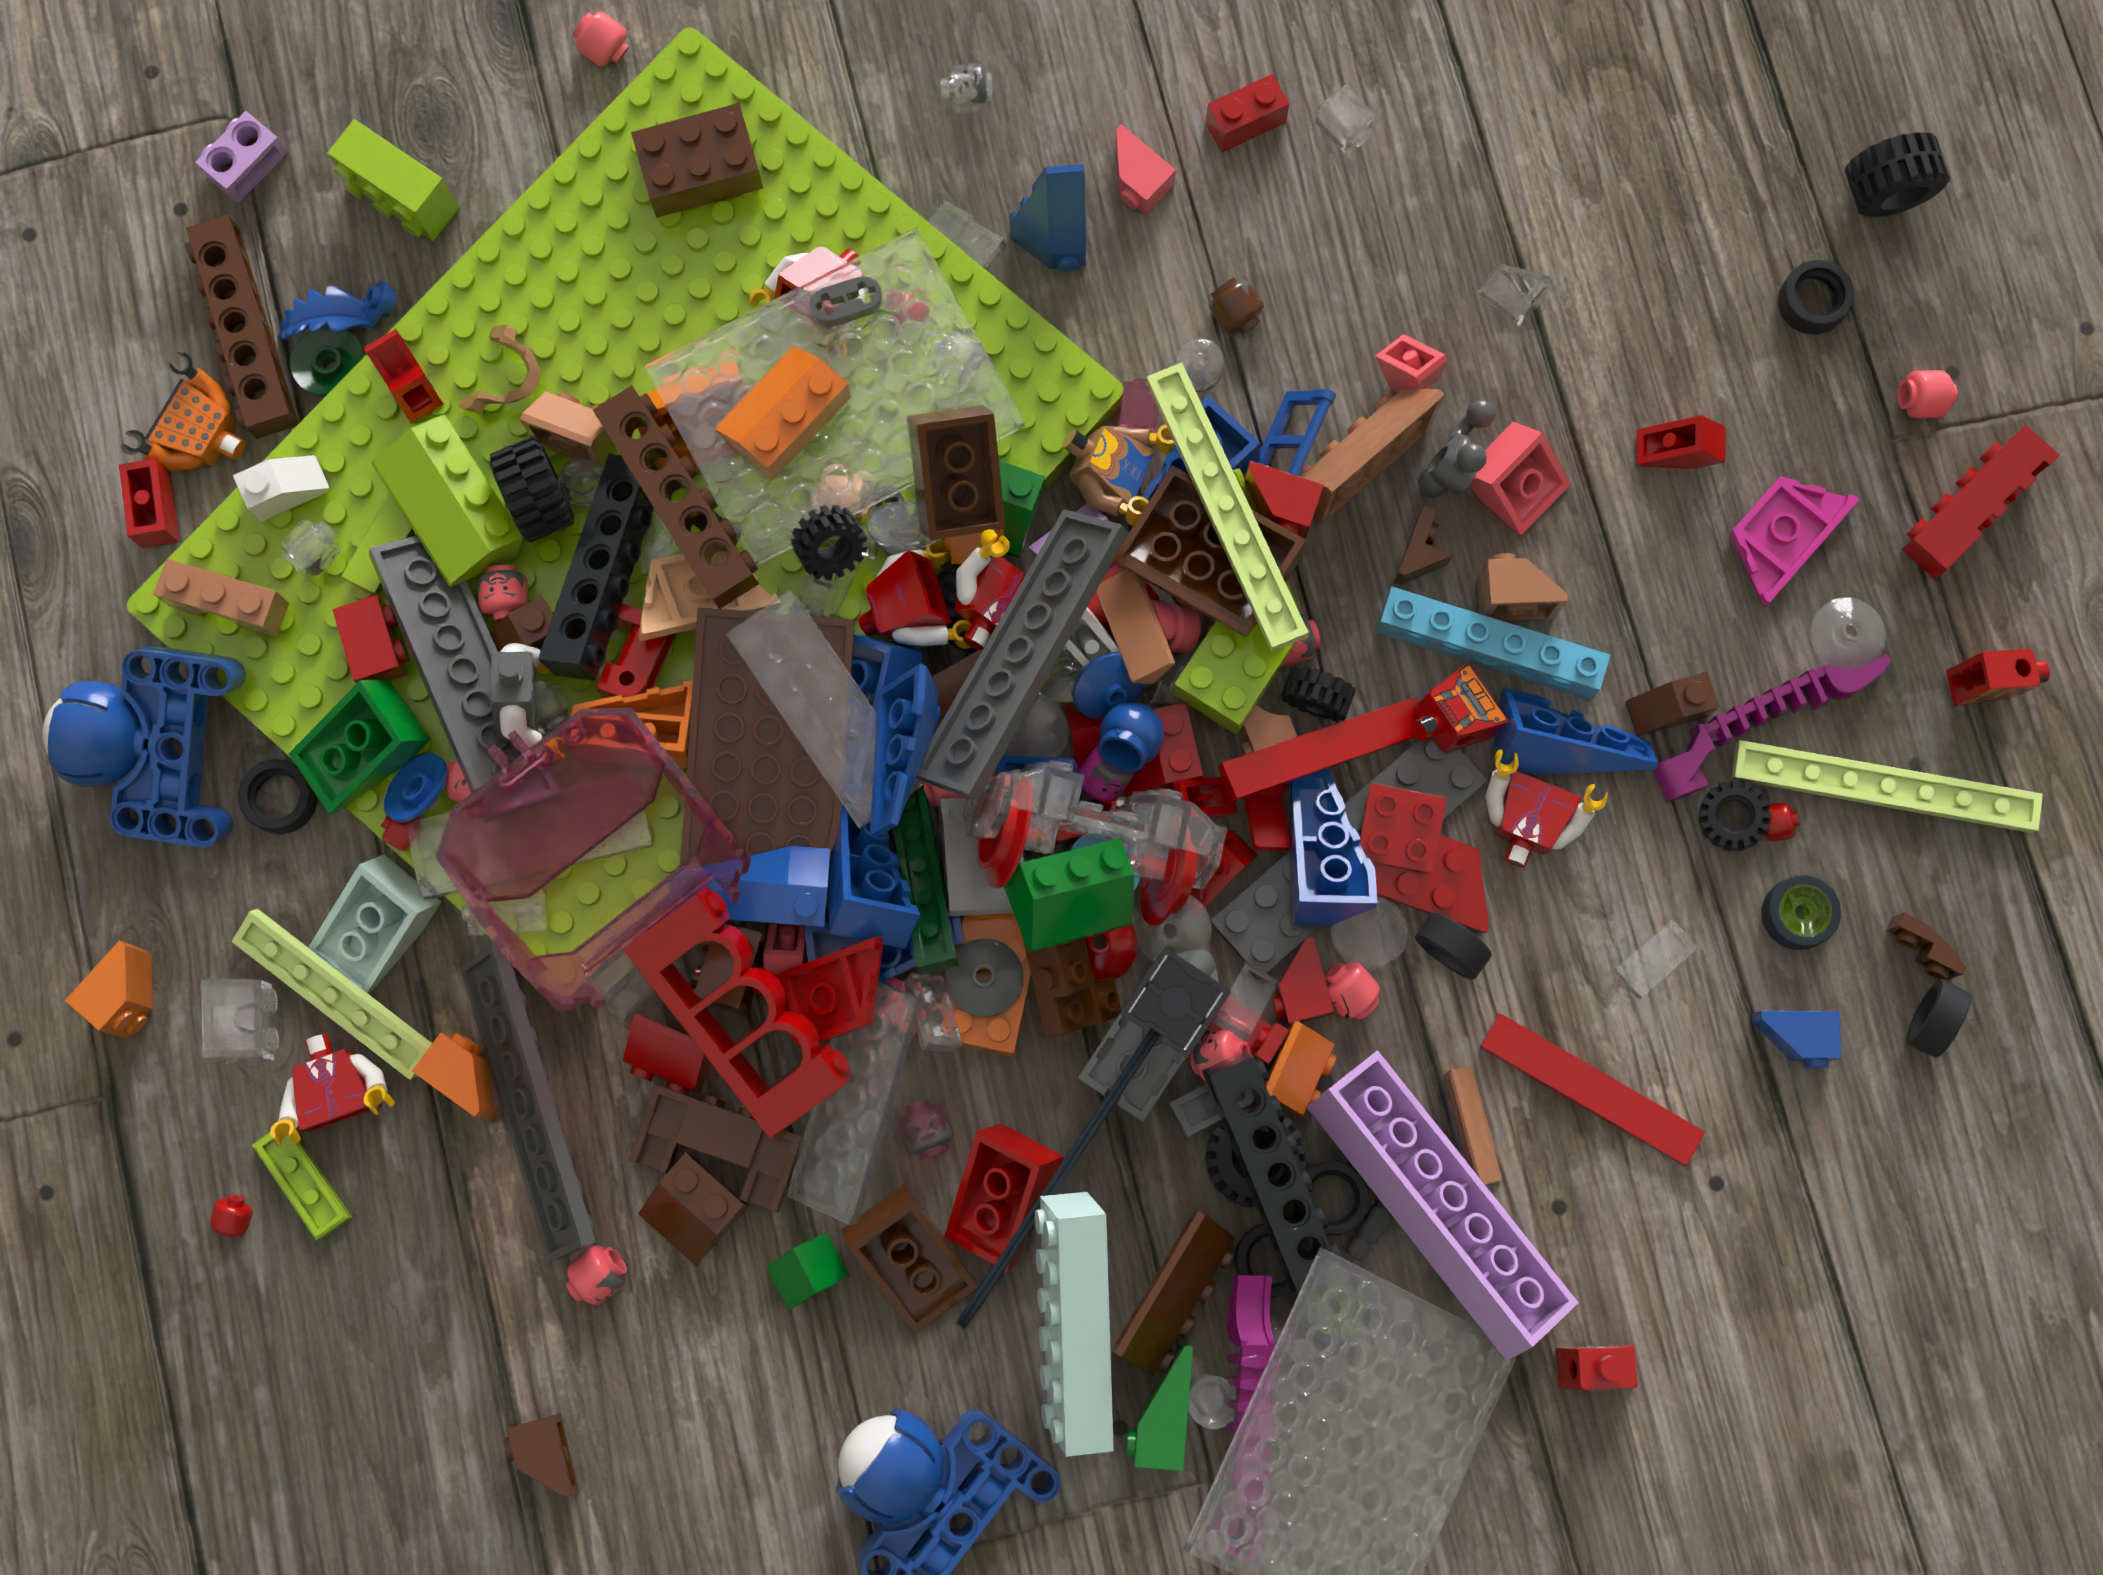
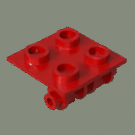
M1371 783L1369 794L1365 800V815L1360 836V845L1366 858H1370L1371 862L1433 874L1447 797Z

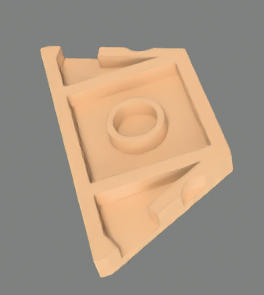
M716 552L711 558V565L722 564L726 560L728 552ZM683 553L650 561L638 636L640 641L696 629L698 607L719 609ZM757 585L721 609L767 613L779 610L782 602L775 593L771 596L760 585Z

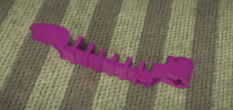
M1888 654L1856 669H1844L1831 664H1827L1817 670L1812 668L1801 674L1798 679L1795 677L1789 679L1780 688L1776 686L1769 689L1762 697L1758 695L1751 698L1742 707L1741 705L1733 707L1724 716L1722 713L1716 715L1706 725L1704 723L1698 724L1690 731L1692 739L1686 752L1659 763L1657 768L1652 770L1666 802L1676 801L1709 786L1700 765L1706 756L1715 751L1713 742L1716 741L1717 745L1721 747L1733 741L1728 728L1729 725L1732 726L1736 737L1745 735L1751 731L1747 716L1750 717L1753 726L1758 727L1769 721L1765 707L1768 708L1773 719L1786 714L1787 707L1783 698L1786 699L1792 713L1803 710L1807 707V702L1801 689L1804 690L1813 710L1826 706L1828 704L1827 696L1834 700L1846 699L1871 683L1891 663Z
M1235 1275L1228 1309V1336L1231 1343L1239 1347V1352L1227 1355V1362L1238 1365L1237 1376L1228 1378V1385L1237 1387L1236 1399L1228 1401V1408L1235 1410L1234 1422L1227 1423V1430L1234 1433L1233 1444L1225 1446V1453L1232 1455V1464L1223 1469V1475L1231 1479L1230 1488L1221 1490L1215 1517L1208 1526L1207 1538L1214 1549L1237 1559L1244 1558L1253 1551L1256 1544L1257 1515L1263 1501H1266L1264 1481L1268 1479V1472L1265 1471L1266 1457L1269 1456L1267 1435L1271 1434L1268 1420L1269 1412L1272 1411L1270 1390L1274 1389V1382L1271 1381L1272 1367L1275 1366V1359H1272L1275 1339L1270 1323L1272 1276Z

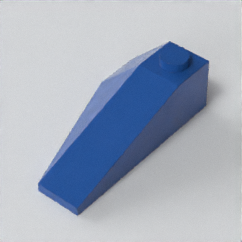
M920 663L878 691L870 836L878 837L898 825L940 717V707L938 706L939 690L927 666Z
M1504 687L1501 693L1499 708L1509 722L1495 735L1493 744L1495 752L1502 749L1503 754L1500 760L1502 764H1510L1516 752L1519 761L1516 771L1534 775L1655 770L1659 763L1650 741L1609 724L1598 728L1583 719L1584 714L1572 710L1570 715L1550 708L1551 700Z
M788 846L670 875L667 915L707 885L711 892L718 893L725 901L727 913L730 915L729 920L824 927L830 849Z

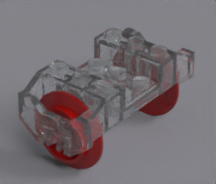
M1050 760L1049 763L1037 762V765L1025 764L1024 769L1010 770L993 775L978 801L966 798L963 811L966 836L978 839V864L980 868L986 869L987 879L991 887L1000 889L1008 883L1017 868L1023 850L1053 854L1058 830L1102 841L1121 838L1134 871V877L1142 878L1140 908L1144 921L1151 926H1158L1170 914L1179 912L1187 901L1192 888L1199 890L1205 888L1220 865L1227 832L1226 827L1216 825L1195 803L1181 800L1182 793L1168 789H1159V792L1146 790L1145 793L1132 791L1131 796L1117 798L1114 813L1107 811L1102 813V805L1086 801H1080L1079 803L1085 775L1072 772L1073 765L1053 760Z

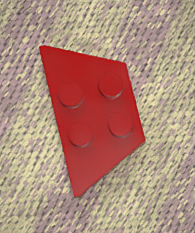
M1440 835L1433 874L1372 862L1375 868L1377 895L1429 914L1434 912L1443 914L1462 926L1481 933H1487L1489 926L1478 848Z
M872 937L774 975L780 980L785 990L786 1005L783 1012L793 1011L809 1019L819 1034L820 1044L873 1025L883 949L882 937ZM752 987L756 995H763L756 988ZM789 1033L790 1037L801 1049L802 1047L798 1039L795 1038L791 1033Z

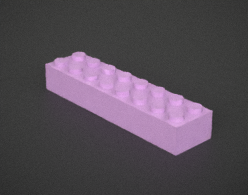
M1378 1050L1306 1106L1506 1361L1532 1348L1579 1303Z

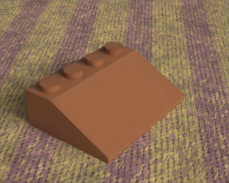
M1403 388L1394 396L1388 393L1375 405L1374 409L1376 412L1367 420L1364 416L1360 417L1348 428L1347 432L1349 435L1340 443L1334 440L1328 444L1320 453L1322 458L1313 466L1309 463L1304 465L1299 477L1324 485L1313 519L1321 526L1426 435L1430 430L1445 394L1440 389Z

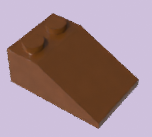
M905 1183L841 1229L848 1249L914 1334L978 1288L971 1274Z

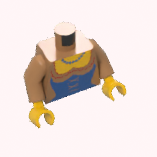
M1166 424L1162 425L1157 433H1152L1151 429L1102 426L1087 437L1076 429L1072 430L1065 438L1062 447L1077 457L1069 476L1070 480L1081 491L1088 506L1093 510L1107 514L1111 518L1114 516L1121 517L1124 514L1128 524L1134 526L1149 502L1146 498L1136 495L1154 454V450L1150 448L1151 444L1156 445L1160 452L1167 454L1174 450L1175 443L1173 440L1164 439H1172Z

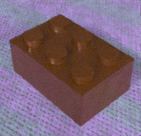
M740 103L631 132L656 218L764 189Z
M984 405L907 416L920 531L929 540L980 533L988 529H1005L994 413Z

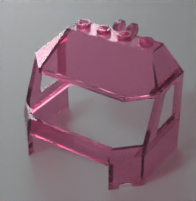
M631 707L581 709L531 748L516 730L508 734L511 744L522 755L509 763L503 751L495 745L488 750V753L502 770L451 809L435 856L499 952L558 1012L573 1010L575 1004L590 1002L593 1007L609 1006L588 975L713 877L734 904L737 905L741 893L737 888L741 874L748 873L752 861L706 800ZM664 774L704 825L695 856L572 952L537 956L500 918L488 902L529 899L655 801L661 778Z

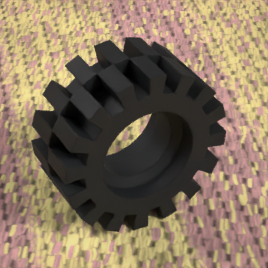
M827 505L820 506L821 513L816 514L813 509L808 512L811 517L809 520L802 517L798 521L801 529L794 527L792 534L795 538L791 539V545L809 575L812 574L814 578L819 580L823 575L826 580H832L833 573H836L838 578L845 576L844 569L848 568L852 572L856 568L853 562L861 563L864 559L861 552H867L868 546L865 543L867 537L854 515L845 507L841 510L839 505H833L830 511ZM841 536L831 547L818 550L819 546L828 538Z
M1294 666L1289 672L1281 698H1283L1284 702L1289 703L1288 705L1291 707H1297L1301 712H1309L1312 716L1316 717L1318 715L1326 720L1330 718L1333 721H1344L1356 689L1349 682H1344V679L1340 677H1333V674L1329 672L1323 673L1320 669L1316 668L1311 670L1307 666L1302 668Z
M1732 780V782L1728 783L1726 781L1721 782L1717 787H1713L1708 791L1700 806L1699 825L1703 830V835L1711 841L1712 845L1722 847L1725 851L1736 850L1738 852L1743 851L1745 848L1753 847L1762 839L1769 827L1771 812L1769 811L1770 804L1768 799L1763 797V792L1759 788L1755 789L1752 787L1753 784L1749 782L1740 783L1739 780ZM1728 802H1740L1745 805L1750 813V820L1747 826L1740 830H1730L1724 827L1719 819V811L1723 805Z

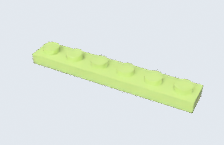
M259 909L249 911L234 936L232 943L409 1080L418 1076L412 1070L432 1043Z

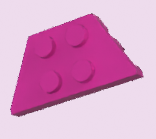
M1780 476L1730 532L1731 539L1760 602L1765 607L1860 500L1857 496L1848 494L1845 497L1826 492L1824 487L1802 485L1797 480Z

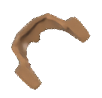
M507 325L495 326L491 329L489 338L504 345L506 348L512 349L524 361L527 367V375L521 388L509 391L504 397L492 396L477 391L476 395L462 398L458 405L460 408L481 414L487 404L517 402L530 396L539 385L540 368L531 349L515 340L517 330Z

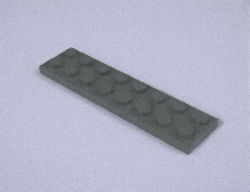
M1063 509L931 739L917 775L920 781L978 801L1129 534L1122 524Z
M417 535L371 547L369 550L371 562L483 821L486 822L558 799L560 791L547 762H542L539 759L536 749L533 751L507 738L496 739L491 706V655L498 651L467 581L450 588Z
M1433 738L1423 742L1418 740L1345 803V812L1352 828H1356L1359 836H1361L1366 796L1369 794L1370 784L1375 783L1447 797L1444 820L1481 788L1488 779L1459 748L1445 752L1440 750ZM1291 850L1209 921L1259 979L1322 926L1293 925Z
M504 941L490 944L460 966L547 1260L552 1262L595 1243V1227L591 1216L587 1214L582 1198V1183L575 1175L572 1165L571 1146L567 1139L564 1138L559 1122V1107L551 1096L548 1086L549 1074L545 1065L541 1063L537 1049V1034L534 1028L530 1026L525 1010L526 998L518 987L514 973L515 962L512 955L508 953Z

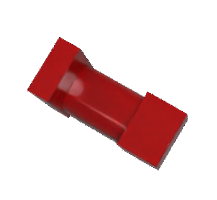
M622 603L618 613L616 628L625 629L630 632L616 665L607 662L598 681L596 689L602 699L617 695L629 697L647 693L646 689L654 688L677 633L640 641L638 636L642 610Z

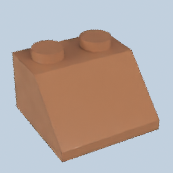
M545 391L520 417V421L529 436L537 438L544 448L601 470L604 469L608 454L612 453L615 446L593 412V409L598 406L594 405L591 409L580 405V401L567 393L559 392L557 396Z
M1511 553L1492 556V559L1487 560L1476 578L1478 613L1504 622L1554 620L1568 601L1567 593L1527 558H1515V555Z

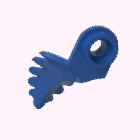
M379 281L376 286H371L367 291L365 299H359L338 286H328L325 295H321L316 290H309L306 303L299 298L293 301L294 310L287 309L285 311L286 321L283 320L281 322L278 340L285 342L293 334H301L308 328L310 332H316L325 326L337 332L354 327L373 329L381 316L389 317L396 303V290L390 288L389 284L384 281Z

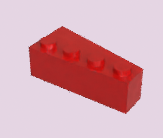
M2026 424L2002 446L1995 442L1979 458L1984 464L1977 471L1972 467L1969 468L1957 480L1955 484L1960 489L1952 497L1945 493L1931 507L1935 515L1928 522L1921 518L1906 533L1911 540L1901 550L1933 579L1938 578L1983 534L1984 528L1987 529L2009 508L2007 504L2012 503L2036 480L2035 476L2050 466L2060 454Z

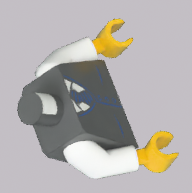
M511 643L504 646L500 652H495L491 655V706L496 739L507 738L533 751L536 749L537 755L542 762H549L563 757L564 753L560 752L557 748L564 745V739L561 735L555 734L542 739L541 733L536 731V667L541 674H550L552 672L538 660L541 652L538 648Z

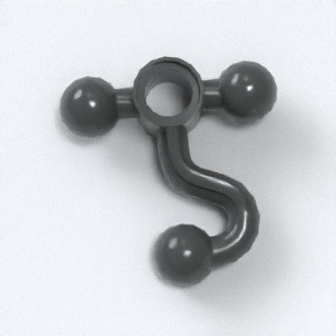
M1479 399L1473 401L1468 406L1466 416L1448 437L1450 441L1439 450L1431 460L1428 468L1419 476V489L1424 495L1429 497L1439 496L1445 491L1446 487L1456 495H1459L1470 485L1476 473L1485 466L1487 461L1485 449L1477 443H1472L1468 435L1474 427L1478 429L1486 428L1495 420L1496 411L1491 402Z

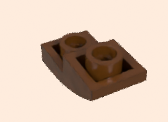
M1906 912L1892 917L1886 931L1896 935V941L1912 949L1921 948L1915 962L1926 967L1924 971L1927 974L1943 980H1947V978L1952 979L1964 974L1966 967L1959 956L1930 927Z

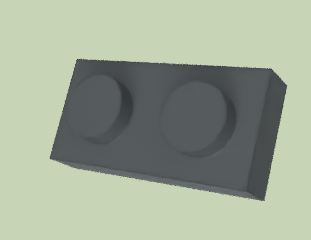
M1207 1083L1169 1103L1186 1138L1221 1121ZM1250 1089L1242 1091L1238 1097V1105L1242 1109L1251 1105L1254 1101V1096Z

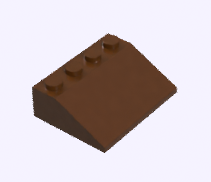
M1172 465L1127 535L1113 562L1247 638L1257 624L1254 613L1190 475ZM1251 510L1286 583L1303 555L1306 540Z
M1199 1210L1193 1213L1120 1334L1112 1351L1152 1376L1155 1375L1157 1370L1164 1373L1176 1353L1170 1347L1178 1335L1185 1338L1196 1319L1190 1313L1198 1300L1205 1304L1216 1286V1283L1210 1279L1218 1266L1225 1270L1236 1252V1249L1231 1246L1235 1237Z

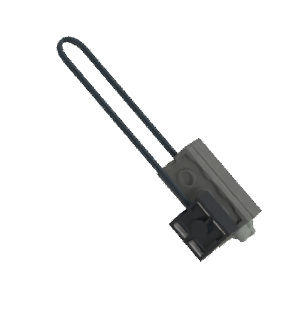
M1164 946L1078 1076V1079L1102 1095L1108 1089L1109 1092L1040 1196L1056 1194L1116 1102L1121 1108L1143 1122L1185 1058L1189 1057L1232 992L1218 982L1216 964L1209 952L1205 950H1191L1175 954ZM1040 1197L958 1318L956 1324L958 1326L961 1325L962 1329L969 1325L1034 1227L1035 1210H1040Z

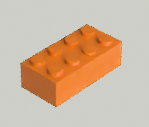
M1014 913L964 915L962 922L964 942L957 945V949L965 943L976 939L986 938L1004 943L1015 952L1021 962L1024 975L1023 987L1018 999L1009 1009L990 1017H978L964 1012L952 1001L947 991L937 1038L939 1042L1015 1058L1032 978L1022 934ZM981 969L976 975L977 980L981 983L989 982L992 977L991 972L987 969Z

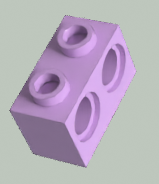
M245 111L239 118L233 119L227 125L225 132L213 144H209L203 149L195 163L206 178L238 204L288 152L277 136ZM257 139L253 145L246 146L250 140ZM232 164L228 171L221 172L224 166Z

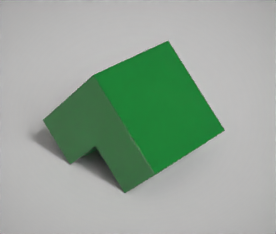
M827 1232L791 1249L765 1266L788 1310L850 1276Z

